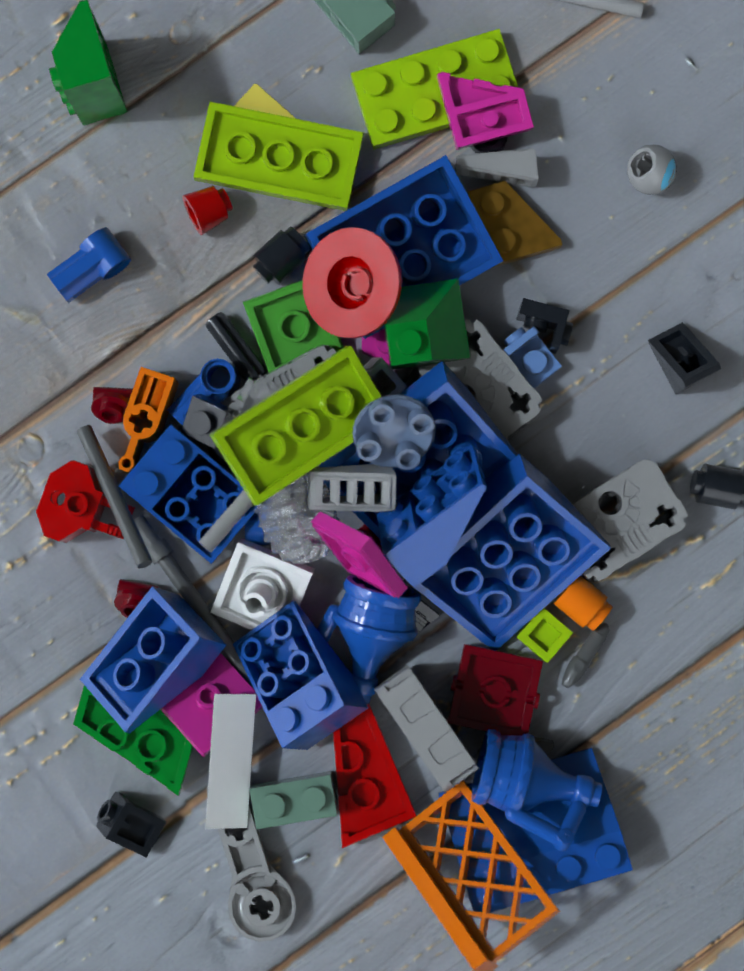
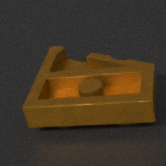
M506 181L467 192L503 259V262L494 267L562 247V241L557 234Z

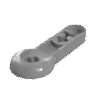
M249 802L247 822L249 829L243 832L244 839L238 840L236 834L229 835L227 828L218 829L232 873L228 900L229 918L235 929L244 937L258 942L271 941L283 935L293 923L296 913V900L289 884L268 862L258 829L256 830L254 815ZM262 895L264 901L271 900L274 908L268 910V913L271 915L262 918L260 912L253 913L251 904L255 905L257 903L253 898Z

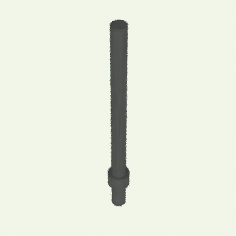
M143 514L134 519L141 537L148 548L147 550L153 564L158 563L183 599L226 644V647L222 650L223 655L253 688L233 646L234 641L217 617L210 613L211 609L171 555L174 550L165 538H159Z

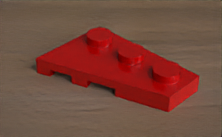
M370 703L367 704V710L333 732L342 848L417 816Z

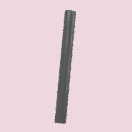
M83 426L77 430L79 439L137 568H145L153 562L92 426Z

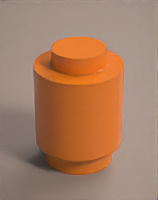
M581 575L561 592L553 602L557 608L582 628L587 626L592 631L604 621L613 608L606 601L608 597Z

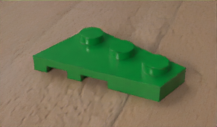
M84 685L73 725L111 751H115L127 759L136 768L146 775H150L165 785L168 790L179 796L193 745L161 710L157 711L131 733H126Z

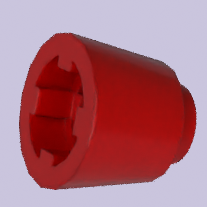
M214 186L182 195L187 213L200 235H204L228 219V212L233 210L230 198L223 188L217 190Z

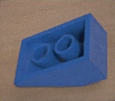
M152 586L83 674L80 681L126 733H131L202 677L226 647V644L180 595Z

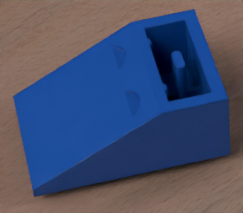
M171 424L119 485L123 491L211 564L264 503L262 502L258 506L252 505L212 552L205 549L199 543L200 539L244 489L236 478Z
M470 445L464 451L453 453L448 457L444 465L433 474L419 478L410 491L396 499L395 511H385L377 514L383 555L414 588L447 565L486 489L478 454L473 445Z
M291 601L233 643L282 748L308 750L368 709L352 674L296 601Z

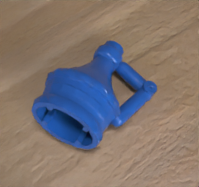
M349 575L343 583L346 592L340 605L328 607L317 630L328 643L338 625L352 658V672L350 673L366 704H369L371 697L376 693L374 689L378 686V678L376 676L381 666L391 654L402 648L406 643L413 641L418 635L415 608L421 602V594L416 589L406 585L408 588L399 598H394L358 577Z
M495 729L486 731L476 764L479 770L474 773L472 802L478 805L488 803L504 811L506 819L552 843L558 851H566L574 840L586 808L588 806H598L602 795V783L594 782V779L587 775L578 774L575 777L563 771L550 760L530 733L515 736L501 735ZM561 800L570 801L571 803L560 828L527 812L545 802Z

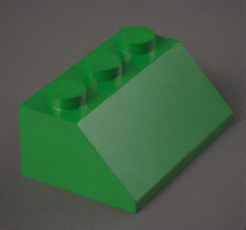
M88 0L80 1L52 50L55 67L49 68L55 90L59 92L63 104H66L70 116L77 114L84 126L127 113L128 111L106 39Z

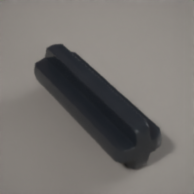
M217 313L207 321L206 328L247 383H251L266 373V368L225 313Z

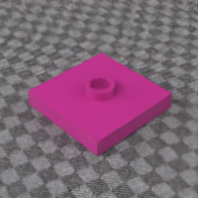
M321 511L311 521L313 528L347 572L394 598H399L408 587L371 537Z
M221 653L202 677L160 709L203 758L211 750L214 694H256L255 690ZM257 694L255 714L263 708Z

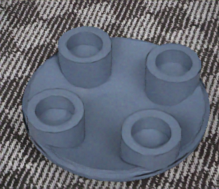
M404 395L384 396L370 402L358 414L353 425V441L358 456L362 460L380 467H399L403 470L414 469L419 465L421 457L431 447L435 437V422L429 409L417 399Z

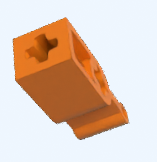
M140 367L123 417L124 429L131 436L125 455L119 459V469L129 474L138 463L144 443L154 442L163 432L169 415L167 409L172 405L179 382L174 377ZM147 414V418L152 422L151 428H143L140 433V429L135 425L136 419L143 420Z

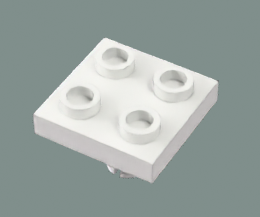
M240 538L210 613L253 630L291 601H296L300 606L315 568Z

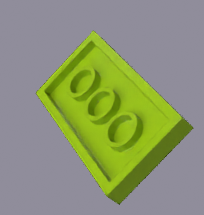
M500 28L350 73L373 150L450 128L437 80L438 73H451L450 76L473 81L474 78L489 81L497 86L508 85L518 87Z
M210 101L193 178L198 182L347 211L364 134L359 131Z
M350 345L339 350L209 435L253 505L258 506L353 443V425L356 417L366 405L382 396Z

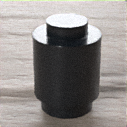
M290 226L285 232L280 230L253 255L257 263L252 267L267 284L274 280L280 285L307 260L305 255L312 249L306 240Z
M703 464L700 471L695 470L692 475L690 492L695 494L697 503L734 510L738 506L744 507V472L742 470Z

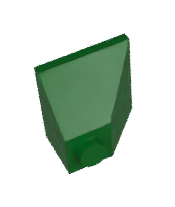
M452 279L402 287L397 307L390 319L384 324L390 368L397 370L437 364L441 361L451 362L470 359L459 280Z

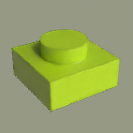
M543 608L524 626L516 638L545 663H548L573 632Z

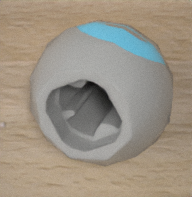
M644 145L634 152L628 161L627 175L629 181L637 191L643 194H660L668 189L676 178L677 164L674 156L668 149L660 145Z

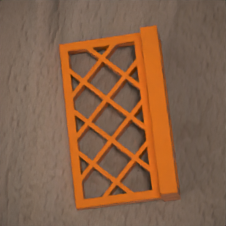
M463 780L400 830L394 827L382 838L474 971H493L498 967L497 962L561 911L483 805L472 802V790ZM464 795L470 803L468 821L448 819L451 804ZM439 813H441L440 818H435ZM477 814L484 823L476 822ZM427 823L439 825L436 847L421 845L414 833ZM447 826L467 828L463 850L444 848ZM474 829L490 830L493 834L491 853L471 851ZM500 845L507 855L499 854ZM427 852H429V853H435V854H434V860H433V861H432V859L429 857V855L427 854ZM443 854L462 856L459 879L445 878L441 874L440 868ZM470 858L490 860L486 883L467 880ZM498 861L512 862L517 867L515 886L494 884ZM524 878L531 888L523 887ZM450 885H458L456 894ZM465 887L485 889L482 912L468 911L464 907ZM493 890L514 893L510 916L490 913ZM521 894L538 896L546 907L533 919L518 917ZM473 918L481 919L480 928L478 927ZM489 920L509 922L507 939L494 949L486 938ZM517 923L525 924L523 927L516 931Z

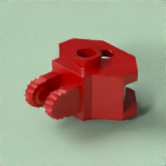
M71 460L50 473L36 510L44 536L67 543L87 530L92 532L98 530L124 539L119 526L100 522L104 508H110L105 494L101 492L92 467ZM61 494H65L66 498L64 500V503L59 505V496ZM127 505L133 515L135 507Z

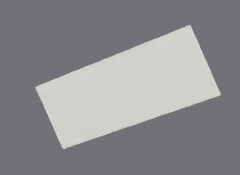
M214 694L205 829L247 828L256 694Z

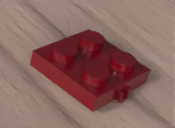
M464 644L458 673L453 675L450 691L454 692L447 723L481 731L495 729L501 735L522 736V734H528L533 709L538 708L540 693H537L543 661Z

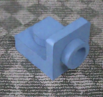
M535 326L527 332L521 327L503 341L507 346L504 351L518 367V370L532 388L539 386L562 367L538 337L539 331Z

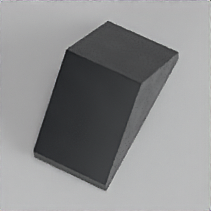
M683 322L648 340L675 394L711 377L721 369L720 363Z

